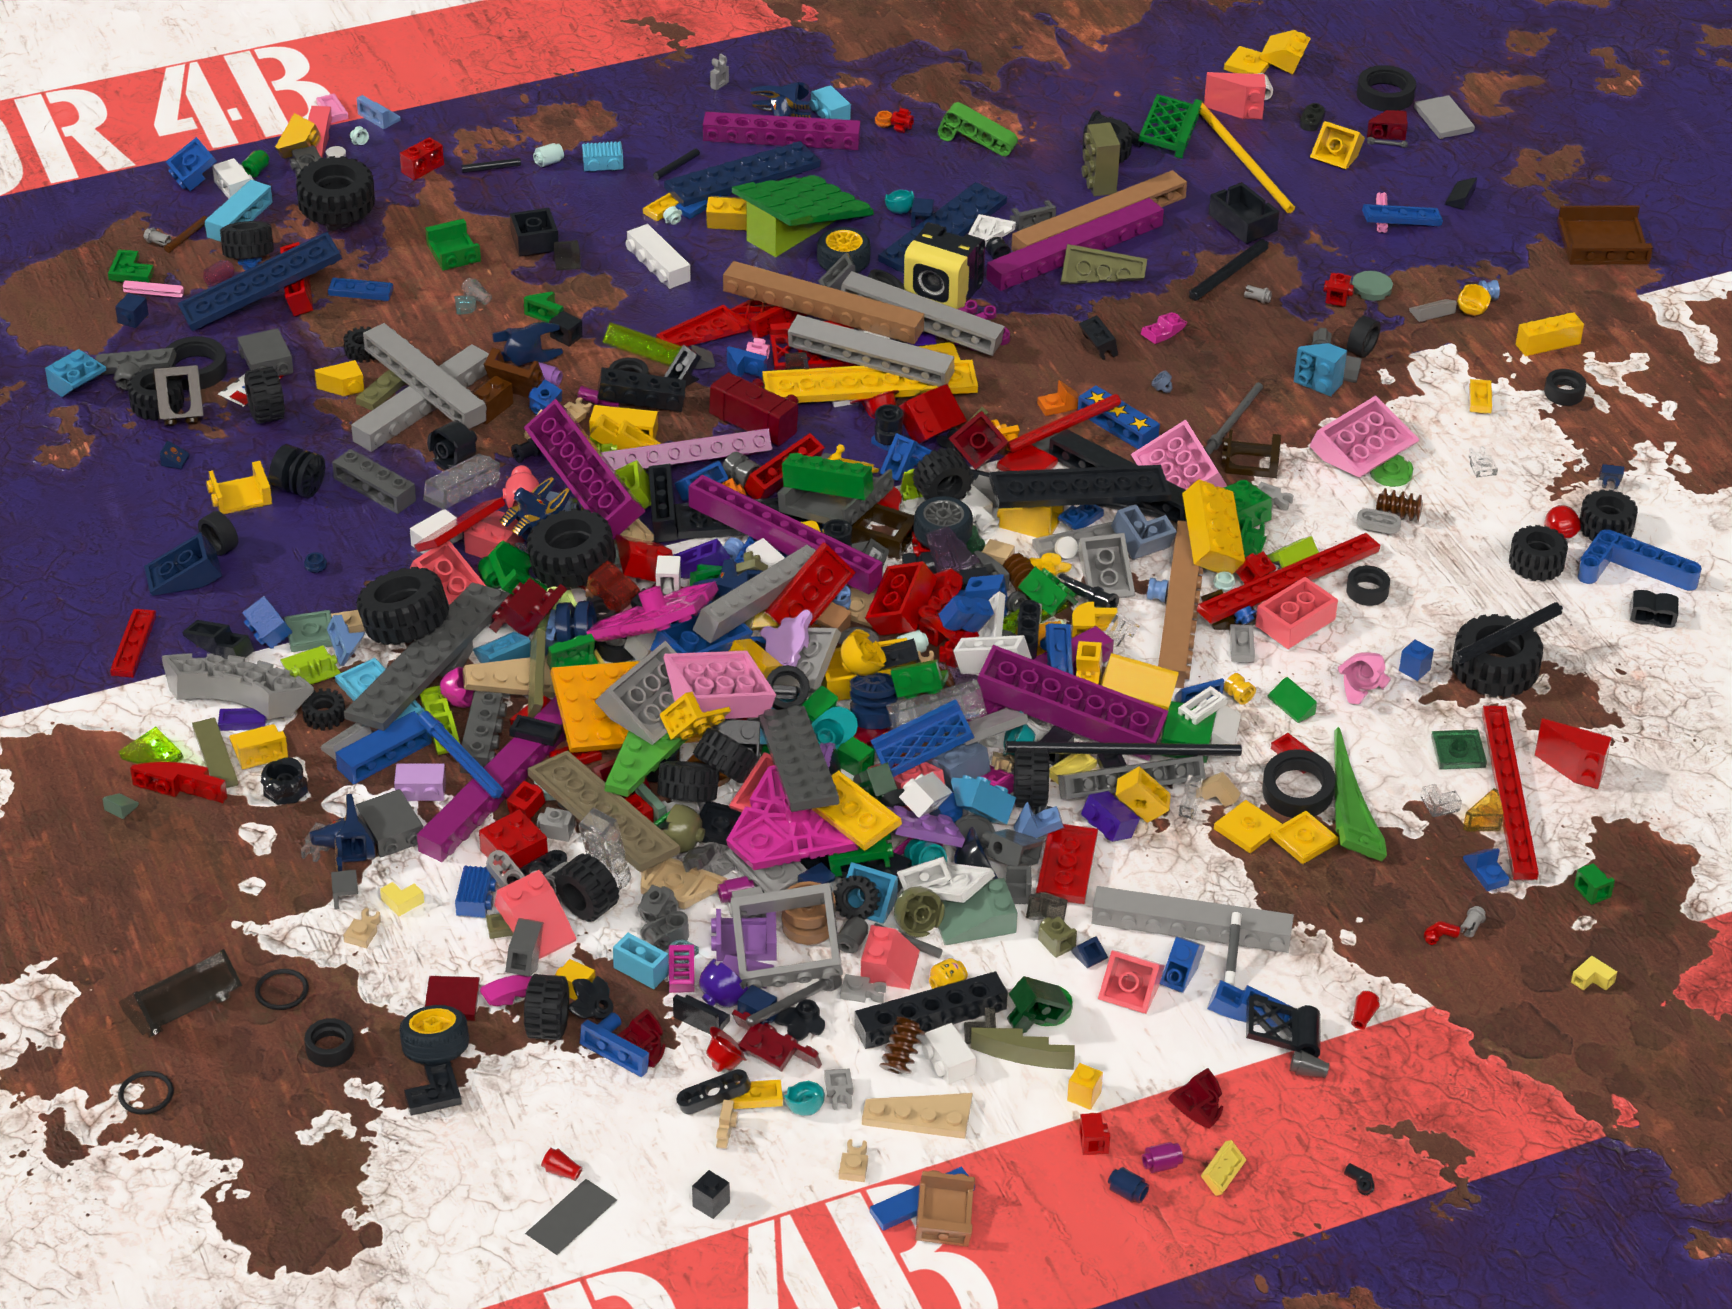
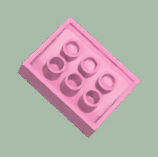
M1374 396L1317 430L1310 447L1323 461L1360 478L1416 444L1419 438L1377 396Z
M1186 420L1131 454L1138 466L1161 465L1166 480L1185 490L1198 479L1214 484L1215 487L1223 488L1227 486Z
M748 651L664 654L663 658L674 701L687 692H693L702 713L730 707L731 712L725 716V719L757 718L759 715L764 714L766 710L772 708L776 693Z

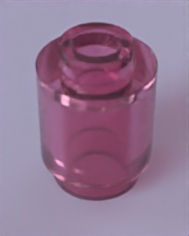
M220 260L204 269L203 279L207 285L213 287L231 278L235 272L234 267L228 260Z

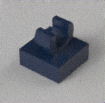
M1602 464L1599 472V480H1603L1602 487L1606 488L1607 482L1613 481L1615 484L1614 489L1617 490L1624 475V466Z

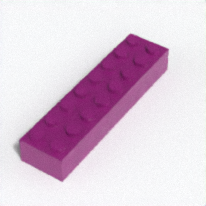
M557 399L553 400L524 427L583 508L591 511V513H598L608 521V524L611 526L613 539H615L616 534L620 535L645 512V509L573 415Z
M996 645L992 646L985 660L973 693L976 696L1018 712L1022 711L1024 714L1097 742L1157 743L1169 712L1168 710ZM1134 755V756H1137V757H1140V758L1145 759V760H1147V761H1150V758H1151L1152 755Z

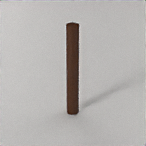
M201 217L165 245L164 250L170 253L201 229L208 217Z

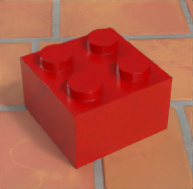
M520 809L479 830L480 851L487 858L493 851L501 850L512 859L518 868H521L548 853L547 836ZM494 860L493 862L495 866L498 864L501 866L503 863L502 860Z

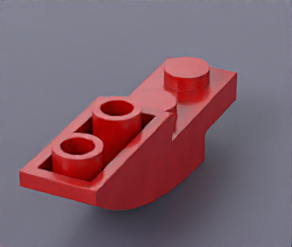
M150 762L135 764L130 768L132 783L139 788L176 797L181 791L220 803H224L227 799L225 780L209 776L208 767L180 762Z

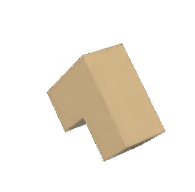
M1224 772L1201 780L1196 789L1204 800L1216 796L1225 807L1236 803L1241 794Z

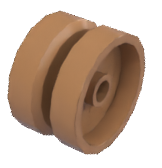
M811 881L799 882L788 889L819 885L821 883ZM833 893L834 907L836 911V901ZM825 904L782 911V929L788 939L799 944L811 945L821 943L829 938Z

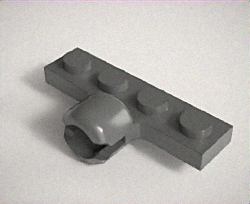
M174 348L97 354L95 360L106 367V371L100 375L115 374L114 381H117L116 385L120 389L128 391V381H130L131 376H135L136 372H141L142 369H150L151 367H172L177 353Z

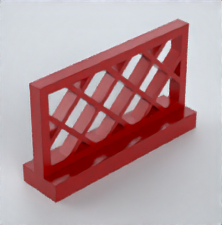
M753 299L730 309L748 324V328L752 330L754 338H761L770 334V324L792 323L797 315L807 316L804 313Z
M824 321V322H829V323H832V324H835V325H839V326H843V327H848V328H850V329H854V327H850V326H847V325L839 324V323H836V322H833V321ZM792 323L770 324V344L772 346L774 370L858 366L857 364L835 358L823 360L820 358L822 356L820 354H813L795 348L799 352L794 356L787 352L792 348L788 343V330ZM784 343H787V344H788V345L785 346L784 348H781V347H779L778 345H776V344H784ZM802 355H806L811 359L809 361H802L799 358ZM782 356L790 359L788 362L778 363V359Z

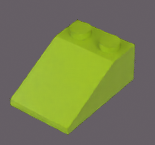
M638 460L615 470L642 507L646 509L650 506L649 476Z

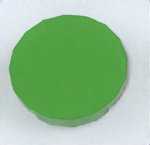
M1396 455L1370 471L1371 478L1381 485L1398 487L1407 484L1412 479L1414 468L1409 460L1407 462L1401 455Z

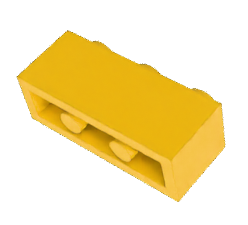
M1573 312L1519 324L1516 346L1524 356L1581 344L1584 323Z
M594 405L589 420L590 432L595 421L603 413L619 425L626 420L655 439L658 431V411Z

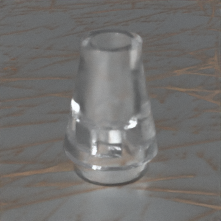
M468 278L462 284L461 290L464 296L481 302L483 305H487L491 301L492 295L487 292L477 279Z

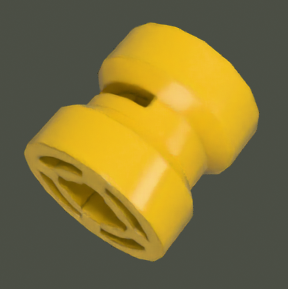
M1239 673L1232 674L1224 683V691L1228 695L1234 696V699L1241 705L1248 703L1256 693L1255 686L1250 682H1245V678Z

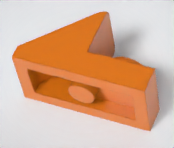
M1058 380L1057 393L1038 397L1037 404L1044 415L1049 416L1078 409L1079 395L1071 387Z

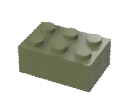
M1110 122L1087 125V133H1084L1086 149L1083 150L1085 165L1082 166V176L1086 178L1087 188L1091 189L1093 196L1111 195L1117 192L1120 143Z

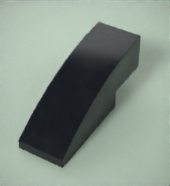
M196 620L182 632L184 637L213 655L222 656L224 659H228V655L246 658L254 651L248 635L232 633L230 626L226 624Z

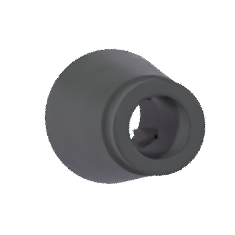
M1303 1050L1301 1052L1294 1051L1290 1071L1300 1076L1326 1078L1329 1063Z

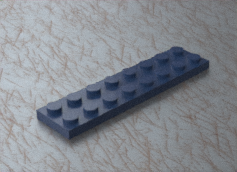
M801 141L793 142L789 145L776 147L772 150L759 152L755 155L742 157L738 160L725 162L724 164L691 172L680 177H674L664 181V188L683 207L707 200L710 196L731 194L733 186L750 182L757 184L769 180L775 181L819 168L821 160Z
M973 183L878 255V261L904 273L905 252L927 222L946 227L947 232L963 237L970 232L979 214L991 216L1007 203V196L982 184Z
M325 232L177 304L190 329L194 331L208 323L223 318L233 311L240 310L242 307L258 301L273 292H277L285 286L296 283L310 274H315L317 271L333 265L343 258L329 233Z

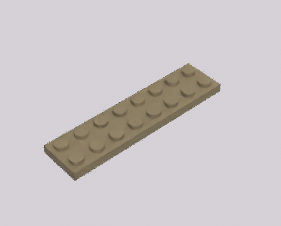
M565 751L528 768V776L639 872L680 854V846L622 796L604 791L605 782L569 751Z

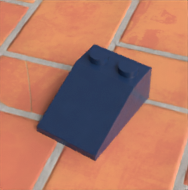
M201 532L144 566L149 591L152 596L201 588L215 582L222 576L216 549Z

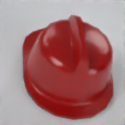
M892 390L871 398L852 401L850 404H863L868 415L875 419V411L878 407L887 404L896 405L895 395L899 393V390Z
M710 1027L712 1038L706 1054L712 1060V1067L717 1072H721L723 1069L732 1071L743 1060L747 1061L738 1043L730 1035L717 1027Z

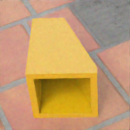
M1065 506L1001 508L997 512V518H1000L999 527L1036 538L1052 535L1060 523L1058 516L1064 512Z

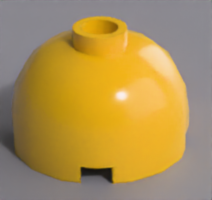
M861 629L854 630L843 641L841 646L842 665L849 673L852 672L859 676L873 675L885 666L886 656L878 642L872 643L868 639L870 635Z

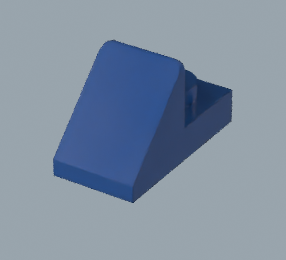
M728 346L727 366L732 374L742 377L744 373L762 377V371H767V356Z
M896 433L880 474L883 475L888 469H892V479L900 481L903 478L904 472L914 467V464L910 463V459L918 442Z
M1499 848L1484 849L1463 856V860L1486 891L1509 884L1510 878L1497 862Z

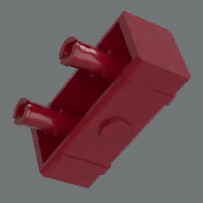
M728 372L710 386L709 413L745 431L769 428L771 443L780 446L797 432L799 401L793 394H789L784 398L764 389V383L758 378L749 382Z

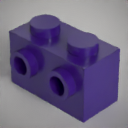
M1109 791L1089 794L1081 812V815L1088 820L1090 825L1096 827L1104 834L1106 839L1112 842L1132 838L1140 820L1135 813Z

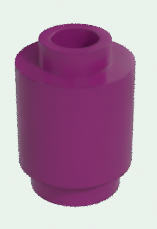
M747 876L724 880L723 883L717 885L720 902L727 904L731 902L733 891L753 888V880H748Z
M1167 1142L1146 1147L1145 1153L1142 1154V1162L1145 1169H1149L1151 1173H1157L1177 1168L1178 1164L1183 1163V1153L1178 1143Z

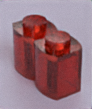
M606 561L588 576L587 586L590 593L602 598L606 607L617 613H621L627 608L631 600L640 592L639 587L630 578L623 575L610 561Z

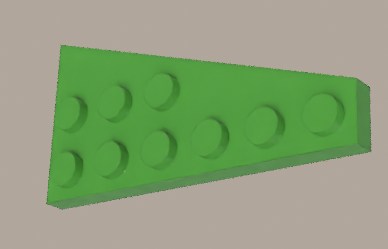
M629 731L607 778L604 791L628 797L645 781V777L651 771L654 772L659 767L661 761L667 760L688 739L682 740L677 738L671 740L667 732L656 743L651 745Z

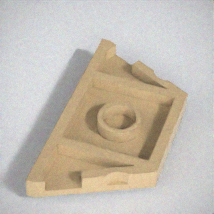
M670 858L641 872V894H645L651 885L665 886L674 892V896L679 903L678 907L686 909L718 892L717 885L723 883L727 878L703 869L697 870V867L692 868L689 872H685L683 862Z

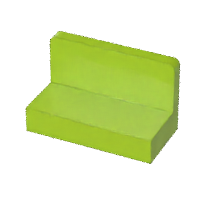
M1309 536L1284 546L1267 556L1272 563L1279 561L1281 567L1284 568L1317 554L1319 551L1313 537Z

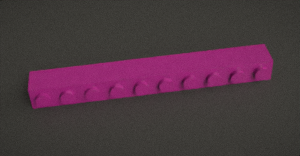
M1144 199L987 262L986 279L1000 291L1062 267L1064 265L1067 244L1104 250L1163 226L1164 209L1152 199Z
M701 475L688 486L689 507L758 541L764 538L775 549L787 555H791L805 545L817 550L824 542L856 572L847 583L848 585L868 595L879 586L882 580L883 562L704 475Z
M556 696L534 717L535 719L562 725V733L554 747L514 737L484 767L504 789V792L501 794L502 797L493 799L473 778L417 834L418 852L443 862L449 855L455 852L456 848L463 841L469 838L470 834L478 826L483 824L484 820L492 812L497 810L498 806L506 797L508 798L512 794L513 790L520 783L526 780L529 767L541 763L549 755V752L554 751L561 742L566 740Z

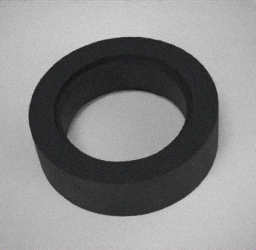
M1388 65L1373 66L1365 69L1359 75L1357 97L1362 104L1377 111H1400L1413 103L1416 80L1408 71L1399 67ZM1389 84L1402 89V91L1384 93L1376 91L1370 86Z
M192 336L176 340L166 347L174 348L177 353L172 367H176L175 365L179 361L189 357L200 356L214 360L209 366L198 369L200 390L216 385L227 373L225 349L221 343L214 339ZM181 379L183 390H189L188 379Z
M1294 749L1275 755L1267 763L1263 774L1262 793L1266 803L1275 812L1294 818L1307 811L1314 817L1324 812L1330 806L1334 796L1335 773L1325 758L1311 751ZM1301 770L1316 776L1322 787L1313 796L1296 798L1284 794L1278 788L1276 780L1287 771Z

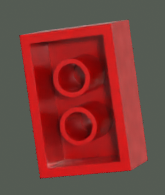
M924 561L887 566L865 619L879 636L916 631L921 619L918 611L922 606L927 605L937 581L936 576Z

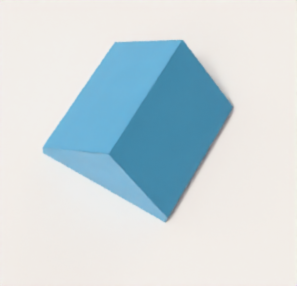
M512 632L474 648L473 651L480 663L529 658L531 641L529 637Z
M851 862L846 878L849 876L867 877L876 884L875 888L879 889L878 897L881 898L880 902L877 903L879 906L878 910H874L875 914L869 916L868 919L884 924L897 899L898 876ZM858 888L851 890L848 895L849 904L854 908L862 906L865 901L863 891Z

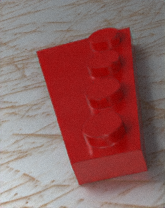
M723 304L656 334V341L667 351L682 348L683 345L688 347L748 331V324Z

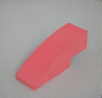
M311 106L308 120L315 123L320 132L321 139L316 149L320 157L323 158L332 122L331 107Z

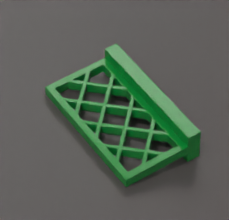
M1157 94L1140 133L1139 141L1176 151L1175 157L1182 159L1199 118L1203 101L1195 99L1194 103L1191 104ZM1159 102L1165 103L1167 105L1162 106ZM1173 110L1174 113L1169 114L1167 111ZM1161 112L1163 115L1157 116L1155 113ZM1180 118L1182 121L1176 122L1174 119ZM1168 120L1170 123L1164 124L1162 121ZM1157 123L1159 126L1153 127L1151 124ZM1175 128L1177 131L1172 132L1170 129ZM1164 131L1166 134L1160 135L1159 132ZM1152 133L1154 137L1147 136L1146 134ZM1171 139L1174 143L1168 142L1166 140Z

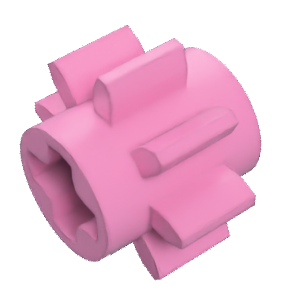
M754 338V342H748L746 351L767 356L768 360L770 345L765 344L766 340Z

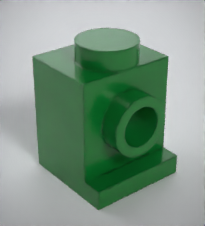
M1592 863L1584 865L1577 870L1574 887L1593 905L1611 898L1615 880L1612 877L1608 879L1605 873Z

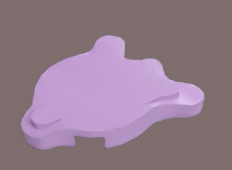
M804 610L796 618H784L781 621V626L777 629L765 626L761 630L760 635L766 640V652L783 666L790 665L796 667L798 660L801 658L799 652L804 646L808 647V626L813 618L812 613L809 610Z

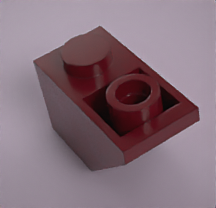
M1386 110L1368 121L1367 138L1406 140L1408 126L1406 111Z

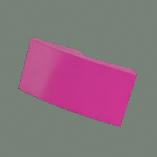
M1171 312L1159 316L1157 323L1142 327L1141 335L1152 343L1157 344L1177 334L1187 325V322L1180 318L1178 314Z
M524 975L504 977L482 986L480 992L489 1005H512L515 996L526 997L527 986L532 975L530 977Z

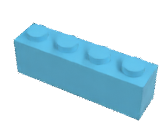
M254 180L248 181L205 220L207 237L221 242L220 229L224 226L237 222L253 221L273 203L271 186Z

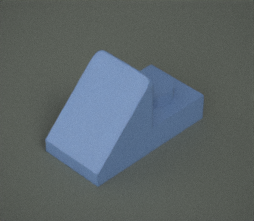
M333 615L327 631L340 666H345L360 645L365 632L349 633L348 625L344 622L342 615Z
M1026 802L1014 825V831L1035 838L1064 828L1057 806L1034 814L1028 802Z

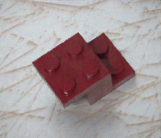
M531 578L525 584L520 582L502 602L501 607L492 615L491 618L494 621L489 628L496 633L506 622L519 634L529 637L567 589L562 584H559L555 590L550 588L547 592Z

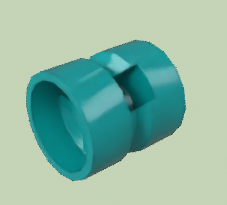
M914 838L906 845L904 850V857L912 860L911 867L944 857L947 862L945 849L930 841Z

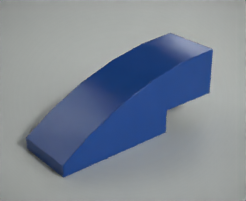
M1220 980L1212 992L1207 1009L1222 1016L1246 1022V1006L1249 995L1257 994L1268 997L1269 1001L1287 1006L1290 1005L1249 985L1244 990H1241ZM1254 1006V1009L1261 1016L1266 1014L1262 1008ZM1278 1013L1284 1022L1289 1021V1015ZM1271 1018L1265 1020L1271 1027L1278 1026Z

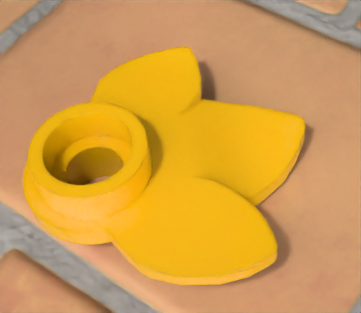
M1045 553L1041 558H1029L1034 567L1036 566L1041 571L1045 568L1055 576L1061 572H1068L1072 568V564L1061 562V556L1056 553Z

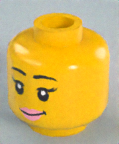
M948 958L931 968L929 984L934 989L966 980L968 977L967 970L961 961Z

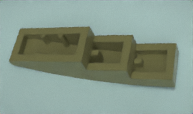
M971 1027V1049L1024 1065L1074 1070L1075 1045H1049V1037L1023 1036V1029Z

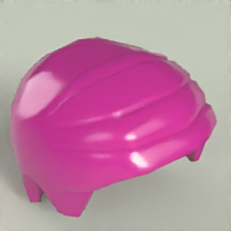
M457 667L448 672L440 682L441 694L453 706L459 708L470 707L474 690L464 689L463 668Z

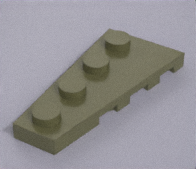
M1067 244L1060 285L1143 281L1147 259Z

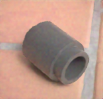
M852 917L846 921L838 934L841 951L845 953H855L858 951L868 934V924L860 917Z

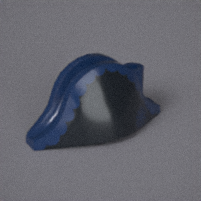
M972 826L969 829L963 847H956L954 862L955 864L993 869ZM994 872L995 877H993L992 879H998L996 873Z

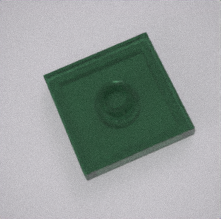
M1478 729L1432 731L1431 739L1439 769L1486 768L1487 760Z

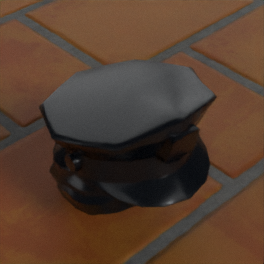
M292 757L282 758L269 762L263 768L260 781L263 785V796L275 804L296 803L308 793L307 778L303 776V768L298 760Z

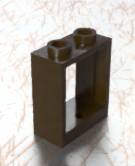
M876 503L851 525L852 544L865 542L872 538L889 550L888 556L900 559L912 543L914 515ZM873 521L898 529L899 531L893 537L868 529L867 527Z

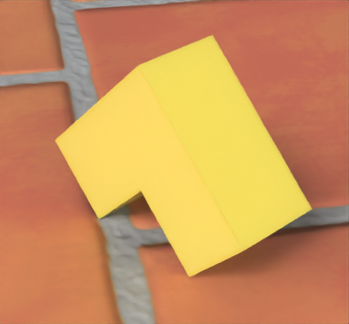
M394 882L380 888L381 900L398 916L424 903L423 891L415 883L403 890Z
M1591 956L1573 972L1571 983L1583 991L1592 983L1607 990L1615 983L1617 971Z

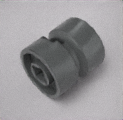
M737 451L731 453L723 463L728 479L733 478L736 484H741L743 488L749 475L761 467V465L749 460L748 457Z

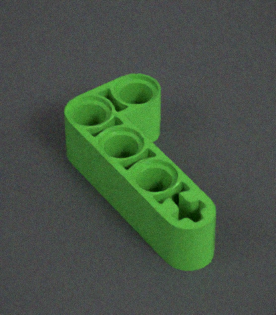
M959 102L954 103L950 107L938 129V135L944 141H951L960 132L1001 156L1009 155L1018 143L1016 134Z

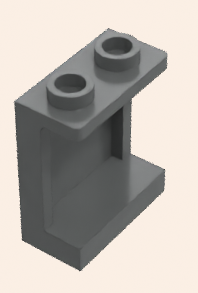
M278 328L237 337L239 355L241 359L245 358L250 370L273 366L278 376L293 373L292 355Z
M400 789L355 804L357 816L373 835L380 858L418 845L417 834L423 829V824Z

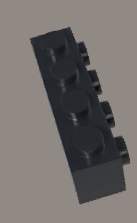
M601 367L597 400L682 412L686 380Z

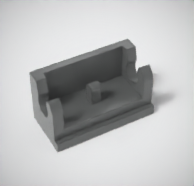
M1046 200L1044 201L1046 206L1019 212L1017 208H1013L1011 211L1014 215L1010 216V221L1016 222L1015 228L1017 231L1055 217V205Z

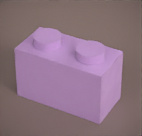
M396 764L395 790L400 789L407 801H444L446 785L445 764Z

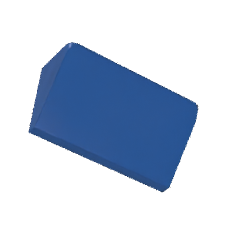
M1221 678L1182 688L1175 694L1174 699L1176 702L1186 703L1210 686L1223 694L1224 679Z

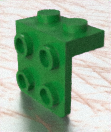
M1239 480L1234 484L1223 487L1234 493L1240 533L1246 517L1253 518V527L1260 525L1261 522L1265 523L1272 520V498L1247 480Z
M1035 566L1018 586L1033 601L1042 604V609L1052 617L1067 600L1074 605L1078 603L1074 598L1076 593L1062 582L1058 584L1060 580L1045 568L1041 571Z
M580 635L574 639L557 642L549 646L547 664L550 670L552 667L598 664L594 656L595 640L593 635Z
M937 659L892 668L890 671L897 698L904 696L906 699L914 698L919 693L935 694L940 692L949 676L948 670L940 671Z

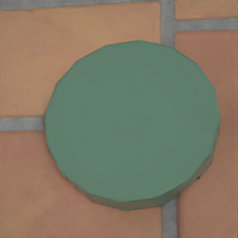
M1363 271L1356 274L1352 281L1354 285L1353 293L1356 295L1358 293L1364 300H1383L1385 296H1390L1392 292L1393 282L1391 278L1381 272Z

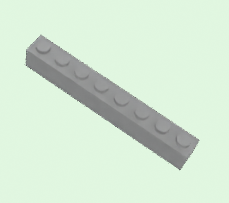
M853 271L842 283L841 291L924 313L925 332L993 356L1002 342L1005 327L1003 325Z
M797 315L788 330V343L790 347L939 387L948 384L954 373V356L810 317Z
M383 323L363 333L364 347L368 353L452 421L458 420L468 429L486 421L487 407L484 401L477 398L469 389L462 386L457 379L452 378L444 369H441L431 359L422 354L419 349H416L406 339L397 334L394 329Z
M471 344L439 367L467 388L487 374L483 364L489 353ZM408 386L351 424L353 442L372 452L429 414L436 407L412 387Z
M805 545L701 609L693 631L709 643H712L765 610L816 550Z
M1097 886L1091 924L1229 944L1232 913L1239 912L1242 914L1239 946L1289 953L1294 914Z

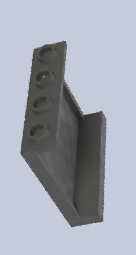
M824 453L820 457L828 459L832 454ZM888 469L879 478L873 477L874 490L866 500L784 487L778 492L779 512L823 524L833 519H841L852 525L893 489L892 469Z

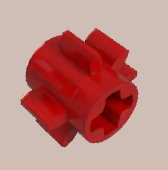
M900 108L899 112H893L891 125L894 126V130L905 133L906 129L910 130L912 128L914 116L910 115L911 111Z
M949 640L945 643V646L939 647V662H944V665L946 663L949 668L954 669L958 668V664L953 651L959 641Z

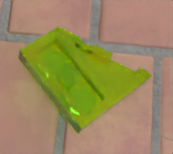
M156 726L118 751L122 760L137 764L178 762L184 758L182 752Z

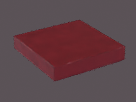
M429 976L425 1007L431 1005L450 1006L461 1011L467 1021H475L480 977Z

